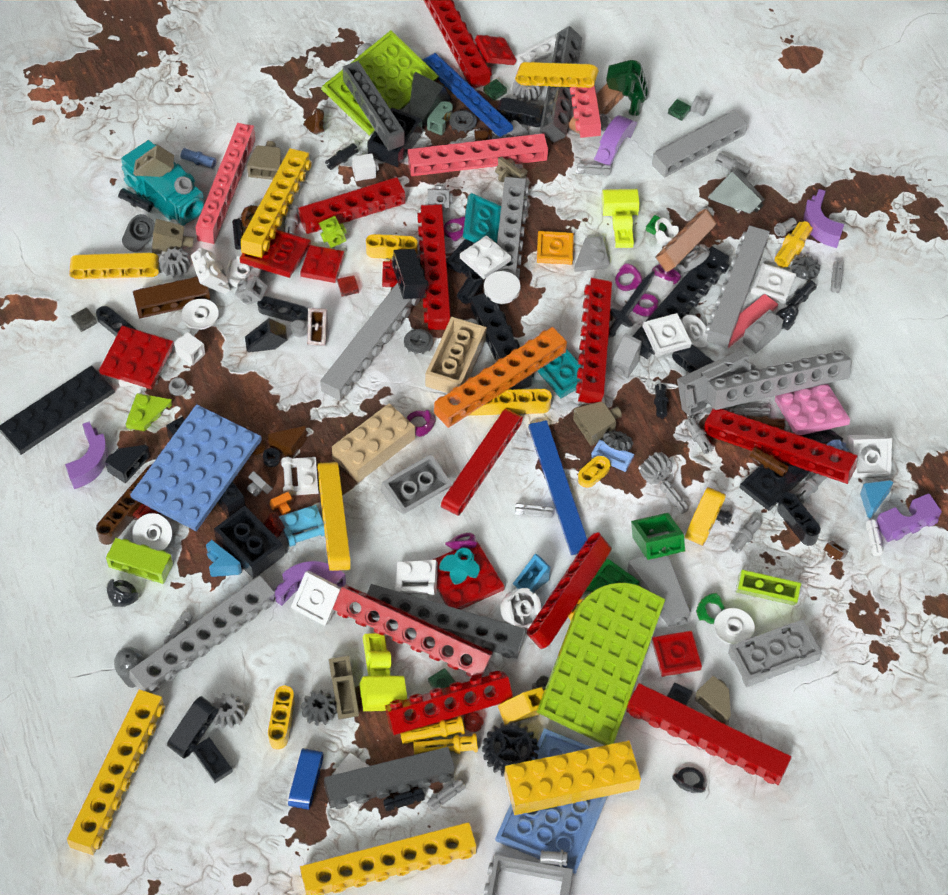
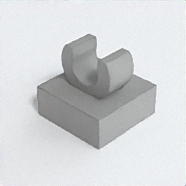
M254 471L249 475L253 483L247 487V490L255 497L262 490L268 494L273 489Z

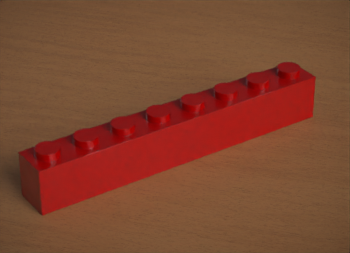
M640 683L628 702L626 712L633 718L642 719L654 728H661L667 731L669 735L685 740L691 746H698L712 756L721 757L730 765H737L749 774H756L762 777L767 783L779 786L792 756Z

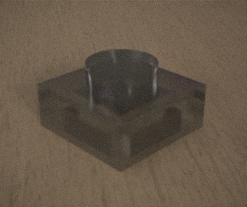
M87 307L71 315L72 321L81 332L97 324L96 318Z

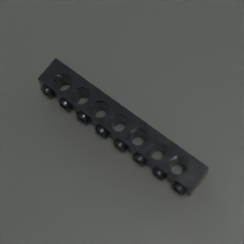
M711 246L709 248V256L700 265L691 269L646 321L676 313L681 320L684 316L689 315L690 310L696 308L699 304L700 298L708 294L712 285H716L720 275L727 272L730 266L728 264L730 256ZM641 326L632 337L642 341L640 355L648 360L652 354L655 355V352Z

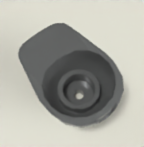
M144 214L133 217L122 237L124 247L130 251L140 250L153 237L154 221Z
M133 647L122 648L117 652L114 659V667L117 674L130 688H134L136 685L131 681L129 671L145 660L142 653Z

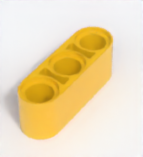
M371 234L366 238V254L371 258L392 259L393 250L415 249L418 255V242L412 236Z
M710 487L706 488L686 531V539L702 546L705 544L724 503L726 494Z
M286 685L276 689L273 700L268 738L271 747L274 749L284 748L289 739L295 700L292 688ZM284 696L289 697L287 700H281ZM280 715L286 716L284 719H277ZM277 734L283 735L279 739L273 738Z

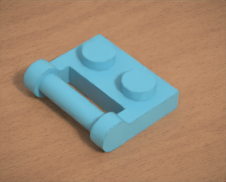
M316 505L279 516V521L289 547L295 546L297 542L319 535L321 537L325 536L324 523ZM316 526L318 527L316 529H312L294 536L292 535L294 533L301 532Z

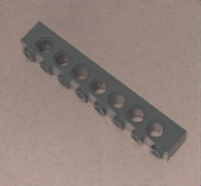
M568 26L557 33L552 63L578 64L582 37L572 27ZM548 86L540 131L553 143L563 139L567 134L572 104L571 97L573 96L570 95V87Z
M371 584L367 594L398 609L408 610L409 612L407 613L418 618L420 616H427L428 618L422 620L491 652L499 653L506 658L513 657L518 659L525 638V628ZM377 611L371 612L372 618H380ZM390 619L389 623L396 624L397 621ZM445 621L447 624H440L439 622ZM459 627H465V628H467V629H465V630H460V629H458V628H459ZM481 632H482V633H485L486 635L480 636V635H478V633H481ZM503 638V639H505V641L501 642V641H498L497 639Z

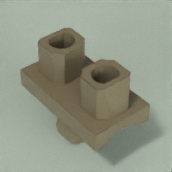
M503 157L498 158L495 173L499 175L498 180L503 183L505 177L526 178L527 170L523 167L519 169L515 167V162L511 158L507 160Z

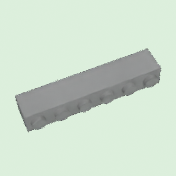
M735 110L725 114L716 121H711L708 125L698 128L695 132L685 135L680 140L670 143L663 149L657 150L653 153L652 166L665 178L744 136L747 122Z

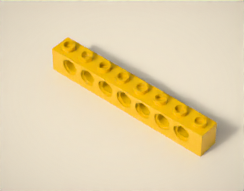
M289 148L241 238V253L262 258L265 251L269 250L271 239L275 238L276 230L280 228L283 216L287 215L288 206L292 205L295 193L299 192L300 183L304 182L306 172L311 168L312 161L309 160L308 152Z
M138 690L66 839L70 848L93 856L96 849L99 850L101 848L104 832L111 827L113 813L119 809L122 802L121 796L130 786V777L139 767V758L147 750V741L150 735L153 736L156 731V722L165 712V705L161 696ZM144 714H149L147 718H140ZM136 732H140V733H141L139 736H136V737H133V736H132V735H133L134 733H136ZM125 751H132L129 755H123ZM123 769L120 774H114L116 770ZM108 788H114L112 792L105 793ZM99 807H105L102 812H96ZM90 826H96L95 830L91 832L86 831Z
M468 822L300 866V872L306 895H324L330 892L340 893L349 887H363L371 881L382 882L390 876H405L413 870L424 871L432 865H446L451 863L452 860L459 858L462 860L469 859L476 854V843L470 823ZM456 843L458 846L452 849L447 847V844ZM429 848H434L437 852L434 854H428L426 850ZM407 854H414L416 856L411 860L405 858ZM387 859L394 860L392 865H386L383 862ZM365 865L373 866V869L370 871H365L362 868ZM345 870L352 872L350 876L341 875ZM322 876H329L331 878L327 882L320 881Z

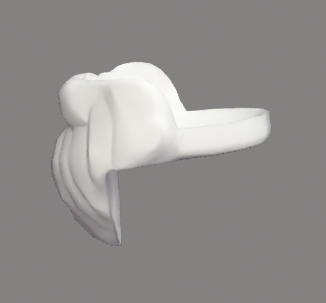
M660 218L656 222L655 236L657 243L663 246L667 245L678 234L679 227L672 226L666 218ZM660 223L666 225L669 237L659 230Z

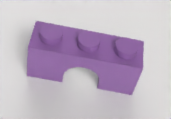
M930 494L912 500L909 512L912 515L910 517L902 515L896 507L879 514L877 518L878 529L887 542L900 540L906 534L917 533L921 528L931 527L938 522L942 511Z

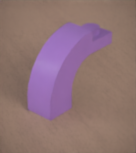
M622 115L616 116L605 130L599 142L600 147L594 160L611 167L620 145L625 138H631L637 122Z
M819 189L817 196L813 195L812 200H807L804 221L810 223V226L813 228L811 236L817 241L837 248L844 224L832 221L824 216L821 211V205L825 191Z
M90 421L82 424L89 443L88 451L80 459L65 464L74 489L85 486L95 480L105 468V461L108 457L104 435H99L96 427L92 428Z
M318 561L294 565L282 574L283 583H280L275 589L276 602L282 606L298 591L306 571H311L341 588L346 584L345 573L342 571H329L328 563Z

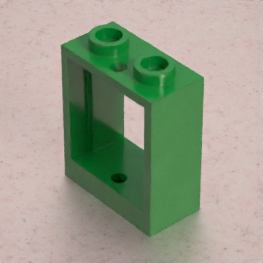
M669 513L631 521L632 538L647 560L685 551L684 533ZM667 531L669 532L668 534H664V535H660V536H655V537H651V538H648V537H647V536L654 535V534H658V533H662V532H667Z

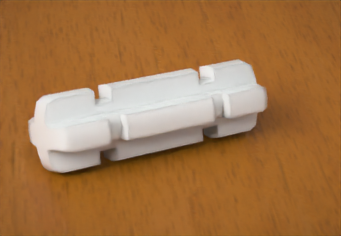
M868 520L866 527L867 531H869L868 537L872 547V555L881 556L884 550L881 545L880 532L877 529L878 523L876 520Z

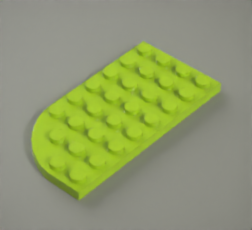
M629 583L609 584L587 595L575 609L537 713L602 745L614 744L665 599L640 586Z

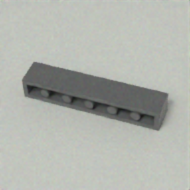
M445 747L324 777V787L330 809L335 807L336 809H342L347 807L350 802L356 801L357 804H362L371 798L377 797L381 799L395 792L406 793L411 788H426L435 782L446 783L454 778L455 768L449 748Z

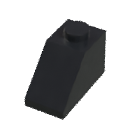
M268 318L245 336L246 351L250 353L277 349L288 340L286 325Z
M146 445L118 448L105 461L108 473L126 484L150 458L149 448Z

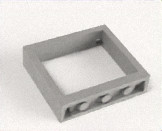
M495 855L494 863H489L487 875H490L491 879L490 883H485L484 895H495L500 870L562 881L560 895H569L573 869Z

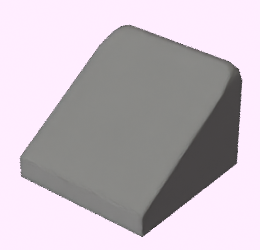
M513 120L511 123L513 131L507 133L506 138L529 135V131Z

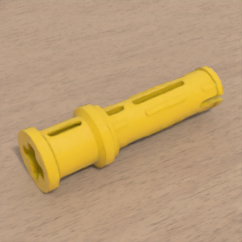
M458 716L457 719L441 720L438 724L400 733L403 745L441 736L442 738H447L448 735L458 733L463 735L465 732L462 717Z
M473 733L472 736L463 737L455 735L452 739L413 742L414 755L448 747L449 751H454L457 754H460L462 751L478 752L476 733ZM444 745L442 747L425 748L426 746Z

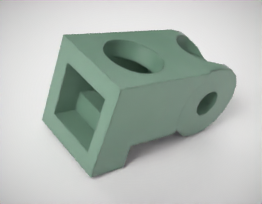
M444 101L436 106L427 118V130L439 135L444 134L446 122L450 120L453 112L451 103Z

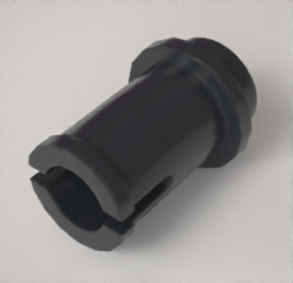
M720 509L716 520L722 522V525H729L733 514L729 510L726 512Z

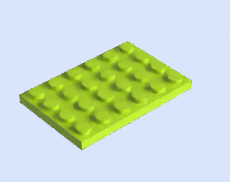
M392 30L351 62L359 61L389 109L392 107L401 110L410 103L415 72L433 81H436L439 77ZM342 69L322 85L321 90L371 136L375 129L344 83Z

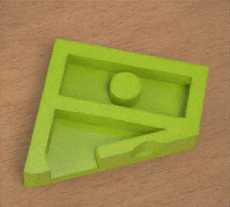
M136 393L125 423L126 428L146 431L152 422L161 416L163 410L172 406V399Z

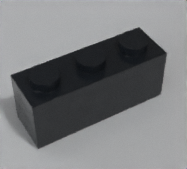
M415 249L393 250L391 264L402 298H424L425 291L428 290V280L424 278V269L420 266V257L417 256Z

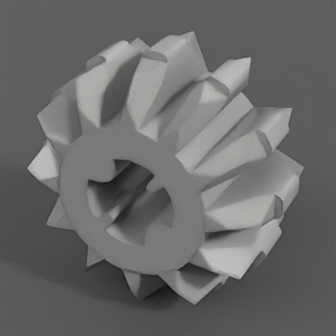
M514 80L513 95H515L516 100L521 99V101L530 102L531 100L536 101V98L540 96L541 86L520 85Z
M176 246L172 250L168 248L167 252L162 251L159 257L161 271L166 276L171 274L173 278L177 274L181 276L182 272L187 273V268L190 267L189 255L187 252H184L183 248L177 250Z
M656 452L644 460L639 472L650 485L658 484L672 472L673 464L665 454Z
M232 692L228 697L222 693V698L215 697V703H212L219 708L213 722L215 725L220 724L223 729L226 725H229L232 729L233 723L240 725V718H244L245 713L243 710L245 705L241 703L239 696L234 698Z

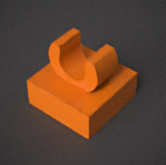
M289 491L270 500L269 505L272 511L279 508L281 515L290 513L288 504L291 502L292 497Z

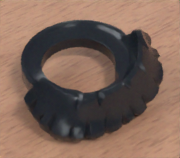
M685 767L678 774L675 773L672 776L675 783L687 792L702 793L706 791L704 776L696 768ZM694 772L699 776L700 780L694 785H689L684 782L683 774Z

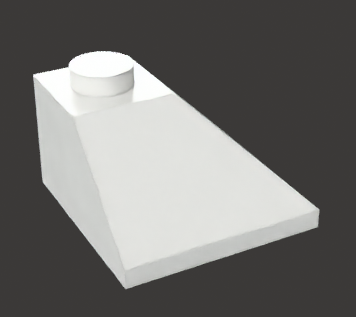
M867 434L848 435V452L858 455L857 468L852 477L891 476L892 438Z

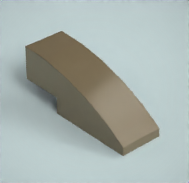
M349 656L331 658L328 661L338 720L358 717L359 712Z

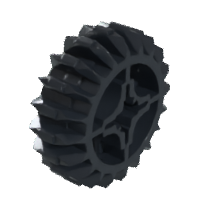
M511 721L508 723V726H505L502 722L500 728L494 725L493 732L488 731V738L483 740L482 752L485 753L483 759L488 761V768L494 766V773L500 770L502 777L505 773V766L532 761L531 757L536 758L535 760L538 759V754L534 752V750H539L537 738H533L534 733L533 731L528 732L527 726L520 728L521 724L519 722L516 726H512ZM499 741L501 748L498 753H495L493 748ZM525 745L528 752L522 758L520 750Z

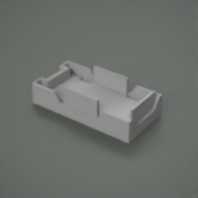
M739 350L678 378L682 410L689 416L705 410L708 403V381L750 372L751 363L747 361L749 355Z
M802 619L731 645L728 654L731 660L735 662L745 686L749 687L763 682L767 678L770 679L792 671L797 665L803 667L819 661L822 652L805 621Z

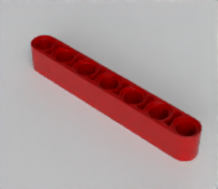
M506 408L503 410L444 496L441 508L457 516L463 512L519 429L523 416Z
M599 532L592 534L587 539L528 628L527 635L540 649H544L551 644L610 554L612 547Z

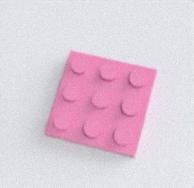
M828 384L775 396V402L792 431L799 436L850 424L849 416Z

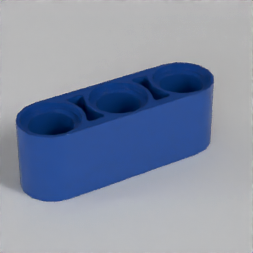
M302 748L289 794L288 806L310 810L322 767L324 752Z

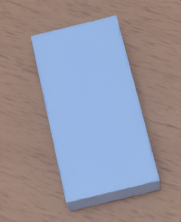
M600 439L591 454L592 458L596 456L608 458L610 466L624 472L627 471L634 458L633 453L626 450L618 451L612 449Z

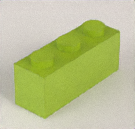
M115 538L106 556L109 568L161 584L165 583L173 566L171 554L168 552L154 550L144 544L138 545L128 539Z
M741 570L738 575L735 592L794 606L798 602L801 583Z

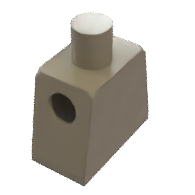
M267 141L265 146L258 145L255 147L247 163L248 177L273 180L282 163L281 149L276 147L275 142Z
M156 219L153 231L152 253L162 254V251L167 252L168 248L172 250L175 246L177 250L181 249L182 246L193 248L194 237L184 236V226Z
M597 402L575 408L573 420L590 446H592L599 439H603L606 431L615 430V419L620 418L622 414L618 407L609 410L604 402Z

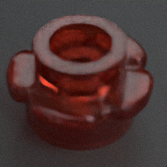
M472 712L470 715L467 714L463 719L465 729L472 733L478 732L484 724L483 718L476 712Z

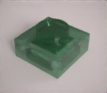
M495 79L485 85L483 91L495 101L507 93V88Z
M677 99L668 109V114L683 121L691 111V106Z
M443 668L429 677L428 683L433 689H443L450 687L449 685L455 683V680Z

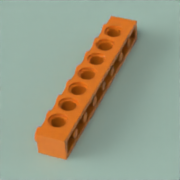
M553 327L547 331H542L539 336L528 340L522 347L514 349L509 355L498 359L489 368H484L475 377H470L461 386L453 388L447 395L439 397L434 402V414L447 428L451 427L564 354L567 341Z

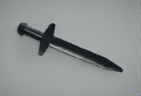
M654 271L641 281L621 311L614 308L610 309V314L614 317L615 321L609 328L608 337H614L621 324L629 328L633 326L628 316L650 286L655 275Z

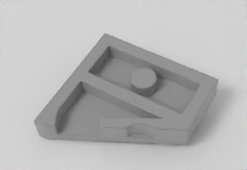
M603 236L585 238L575 263L574 271L608 269L609 261Z

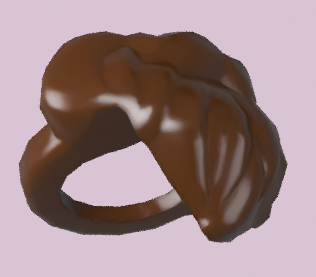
M316 108L314 114L304 121L303 126L315 135L325 132L323 128L324 111Z
M250 205L243 209L241 220L246 229L251 221L248 218L255 214L258 206Z

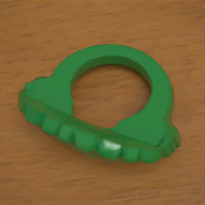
M710 593L699 602L696 613L699 621L704 620L709 624H714L715 619L708 616L705 608L706 604H716L720 607L721 611L725 610V607L717 593Z

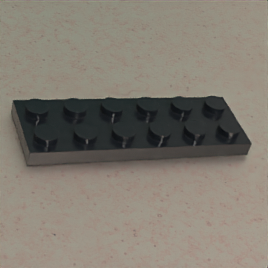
M91 365L0 425V433L22 455L114 394V388Z
M831 429L800 435L825 445L832 440L843 442V438ZM782 462L789 466L788 471L782 477L769 468L765 469L764 465L761 464L740 484L739 488L770 511L779 502L781 494L790 492L811 471Z

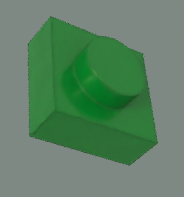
M654 215L647 224L645 231L655 235V225L660 217ZM660 223L659 230L665 233L667 230L666 225Z

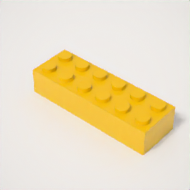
M630 740L505 766L504 773L514 816L638 790L641 782Z

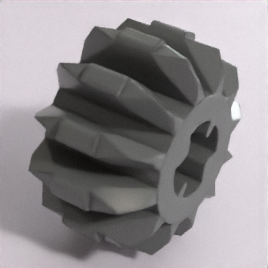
M320 690L319 694L312 691L311 697L305 695V702L301 704V709H303L302 716L307 718L309 724L315 721V725L318 726L319 722L326 725L327 719L333 721V714L337 712V707L335 706V699L331 698L329 692L323 695V691Z

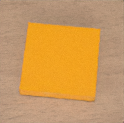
M538 231L537 263L572 265L574 233Z

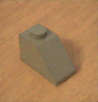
M156 145L135 161L133 174L135 176L162 177L173 169L174 155L161 146Z
M713 675L697 690L695 701L719 722L728 725L731 717L729 688H727L724 681L717 679Z

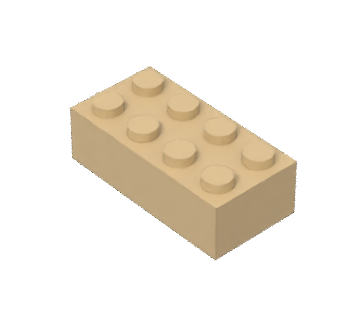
M451 317L425 373V386L450 393L453 388L464 384L469 379L486 341V327Z
M389 403L332 446L333 460L338 462L359 483L415 440V426Z

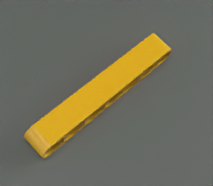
M338 462L318 463V481L329 571L350 570V553Z

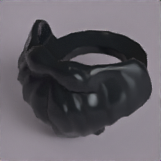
M791 305L782 308L776 313V315L783 319L781 329L788 331L795 324V319L799 312L796 306Z
M111 579L107 584V595L112 606L126 607L138 600V592H136L135 587L130 582L125 580L114 582V579ZM117 586L128 588L130 593L121 591Z

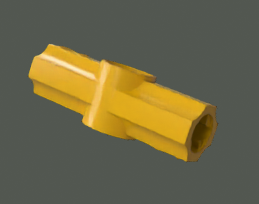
M806 221L799 222L793 232L786 236L782 248L774 259L777 266L781 268L788 267L794 257L801 253L805 241L813 230L810 223Z

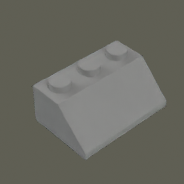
M430 454L383 481L380 491L391 507L405 514L450 488L453 484Z

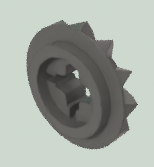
M459 110L450 116L449 122L452 130L456 129L458 132L464 131L466 133L467 130L472 131L473 127H476L477 119L472 112Z
M804 255L803 257L797 256L793 260L791 269L793 273H796L797 277L809 280L818 276L821 265L812 256L809 258ZM804 264H807V266L809 267L808 271L806 270L805 266H803Z
M423 329L411 330L404 337V347L407 348L408 352H414L415 355L417 353L424 354L426 351H430V348L433 346L432 335ZM420 338L421 343L416 346V342Z
M606 431L603 436V441L612 449L625 451L632 448V438L620 431Z

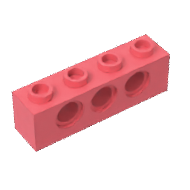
M595 85L591 88L570 87V95H574L571 97L572 107H576L573 109L574 119H577L575 127L576 131L580 133V138L601 136V122Z

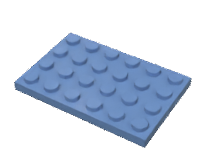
M196 404L130 495L138 502L197 532L261 442V436Z
M544 728L537 743L539 750H534V752L538 754V759L593 747ZM608 796L515 816L510 804L495 841L537 859H540L541 850L553 852L564 850V852H568L567 866L563 865V867L573 869L572 873L576 874Z

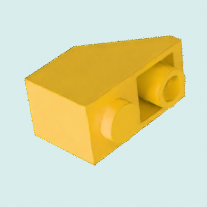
M542 687L523 692L498 705L504 724L508 725L510 721L515 723L540 715L537 713V709L544 693Z

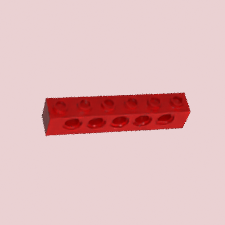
M396 177L299 207V220L306 234L322 230L319 223L333 216L341 224L405 204V191Z
M493 671L488 676L472 677L467 682H455L450 684V687L443 689L434 688L429 693L423 695L413 694L409 699L393 700L388 705H385L390 730L396 735L441 722V720L451 719L502 704L513 698L509 677L504 671ZM492 686L490 692L484 693L486 687ZM472 691V696L468 699H465V694L467 692ZM453 697L450 704H444L447 698ZM433 703V707L430 710H424L427 704ZM408 709H413L411 715L404 716Z

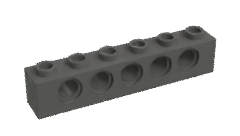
M359 61L343 66L344 83L388 151L403 146V128Z

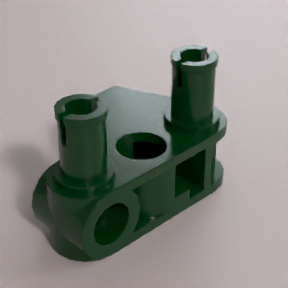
M628 60L609 65L606 77L609 89L620 91L624 96L628 97L631 101L629 114L634 116L636 112V116H638L641 103L648 98V84L641 63L635 60Z

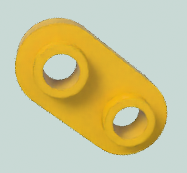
M604 456L594 457L579 471L578 483L585 488L593 487L609 472L610 461Z

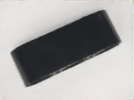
M505 97L500 99L497 111L509 122L515 120L522 125L541 127L543 105Z
M692 344L690 348L672 353L673 360L688 373L715 362Z
M791 492L781 494L777 506L780 516L804 545L812 546L816 544L821 531L817 521L795 494Z
M203 696L198 697L169 738L167 747L183 759L187 758L192 753L191 748L199 743L217 716L219 708Z

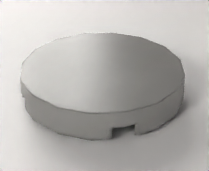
M700 244V248L696 249L694 247L677 265L680 272L689 271L700 265L709 256L710 251L707 246Z

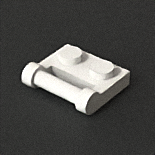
M284 457L281 459V465L284 467L285 483L283 494L288 491L291 496L318 494L316 457L294 459ZM297 467L298 486L292 485L291 468Z
M436 560L397 562L395 591L405 594L428 593L429 595H436L438 562ZM429 582L428 585L404 587V583Z

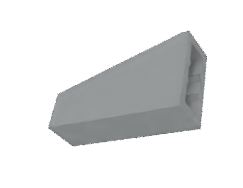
M644 556L629 560L627 571L639 581L638 586L665 599L660 616L669 627L674 625L682 626L688 622L690 611L669 556L647 560Z

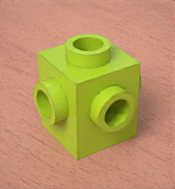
M335 216L319 223L323 231L320 233L324 243L328 242L330 248L347 241L344 236L347 233L343 223H338Z

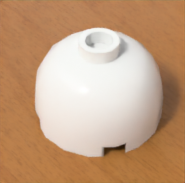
M528 588L514 589L508 592L500 605L503 620L514 626L529 628L541 610V603L536 593L533 594Z

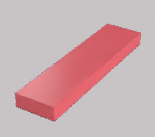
M764 294L740 313L728 348L743 337L745 330L769 309L772 312L776 310L778 303Z

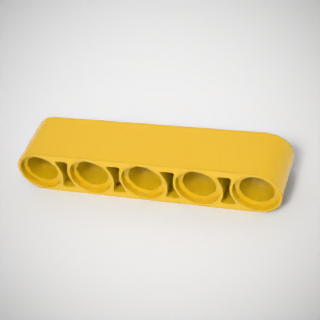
M523 62L519 66L515 80L520 85L591 88L595 84L599 70L591 64Z
M154 253L74 255L70 258L69 275L74 279L155 277L159 273V256Z
M546 389L506 390L468 416L500 415L505 408L517 414L547 413L551 408L552 395Z

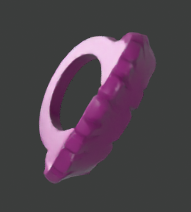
M465 217L447 221L444 224L445 236L453 241L459 240L463 236ZM452 223H458L462 228L460 231L449 232L447 231V226Z
M628 263L621 266L615 277V284L622 291L636 289L642 281V276L637 268ZM631 273L634 276L632 283L627 286L619 283V278L623 274Z
M660 264L652 269L656 276L673 281V284L678 283L681 275L676 270L672 269L665 272Z
M643 294L632 311L638 315L650 317L658 307V300L653 295ZM647 299L652 301L654 305L643 308L639 302Z
M418 410L410 413L406 418L410 422L415 417H423L426 421V424L423 426H415V435L419 437L427 435L435 423V416L430 410Z
M463 533L445 542V545L452 550L475 548L477 541L473 533ZM463 537H470L465 541H457L458 539Z

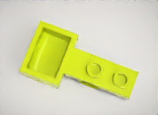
M602 189L603 216H612L615 248H633L632 215H638L639 212L638 189Z
M377 633L364 634L362 638L368 676H363L359 683L363 711H386L385 705H388L391 701L407 699L404 676H391L390 674L391 654L386 649L385 636Z

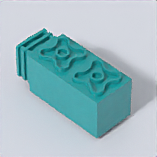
M147 140L121 157V168L124 172L125 183L132 187L136 193L152 201L154 207L168 220L174 219L180 225L185 226L201 214L204 207L203 192L195 187L194 177L190 173L185 172L180 164L173 162V169L162 177L135 176L133 174L135 161L157 144ZM187 177L191 180L192 190L188 194L183 195L175 190L174 183L177 178Z

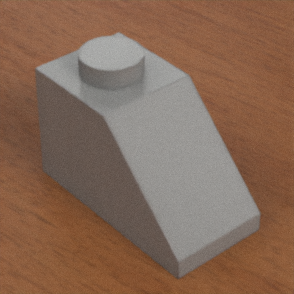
M625 333L614 356L611 371L619 376L628 378L639 362L642 341Z

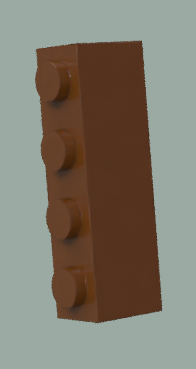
M198 276L133 291L139 319L181 310L192 300L207 299L211 301L208 287L200 284Z

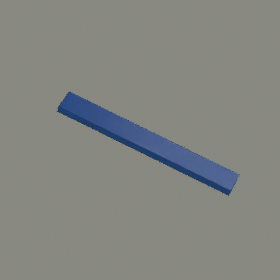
M434 53L422 59L439 76L438 80L498 137L513 131V125L440 56Z
M545 420L528 424V429L570 555H576L587 541V537L548 422Z

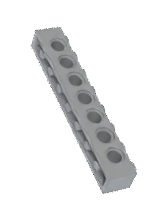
M505 177L497 245L511 256V261L496 272H510L519 279L520 269L517 268V265H521V254H518V252L522 251L523 241L520 240V237H524V227H521V223L525 224L526 213H523V210L527 209V199H524V196L528 197L529 186H525L526 179Z
M837 350L824 355L820 354L811 358H802L798 361L785 362L781 365L768 366L759 370L717 378L716 380L708 381L707 401L715 410L848 379L850 378L851 358L842 350Z
M258 576L129 671L131 681L138 689L152 694L155 693L165 681L173 680L181 669L189 668L196 658L205 656L215 644L220 645L224 642L227 635L236 633L246 621L254 620L261 610L270 608L274 604L275 592L261 576ZM255 599L257 603L251 604L248 600ZM240 611L242 614L234 615L232 612ZM222 622L225 624V626L218 627L216 626V624ZM202 634H207L209 638L202 639L199 636ZM191 646L193 650L185 651L183 648ZM169 658H174L177 660L175 663L167 662ZM153 670H158L160 674L157 676H153L150 674V672Z

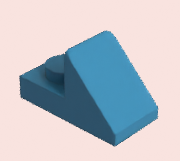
M213 540L206 544L207 556L214 562L209 567L212 577L240 575L242 573L241 563Z

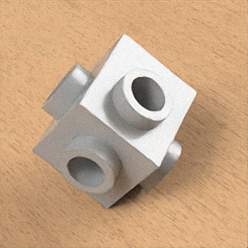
M436 185L435 189H428V205L442 204V211H445V208H449V204H453V193H449V189H446L444 185ZM442 196L443 200L439 201L437 197Z
M255 275L241 279L237 284L235 295L247 305L257 303L262 300L267 285Z

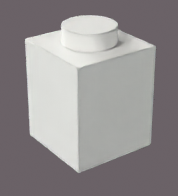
M372 154L352 157L355 181L376 178V171L379 168L378 162L374 160Z
M188 332L179 337L174 343L176 354L192 366L205 355L204 344Z

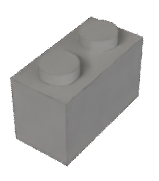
M769 309L745 330L742 343L753 352L758 353L780 334L783 319Z

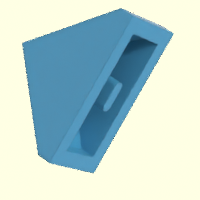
M889 480L863 484L860 495L868 518L871 519L890 493L894 482Z
M535 554L513 584L517 589L528 588L530 589L529 591L534 593L549 581L550 566L538 554Z

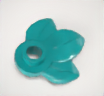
M461 548L454 555H447L439 566L440 570L450 572V578L454 584L463 583L467 576L477 578L480 571L479 565L474 561L472 551L468 548Z

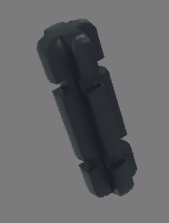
M238 218L232 221L236 250L241 249V238L243 236L242 220Z
M419 788L414 790L413 793L409 791L396 795L393 799L391 797L383 800V805L386 811L394 810V807L400 808L414 804L413 801H424L425 794L423 789Z

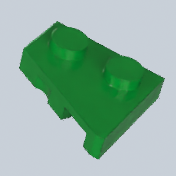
M607 559L596 573L586 591L593 592L598 588L614 583H629L638 586L639 581Z

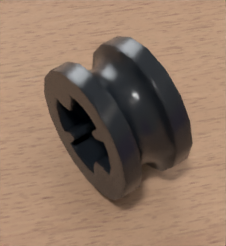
M275 448L266 449L263 452L264 464L268 467L279 465V451Z

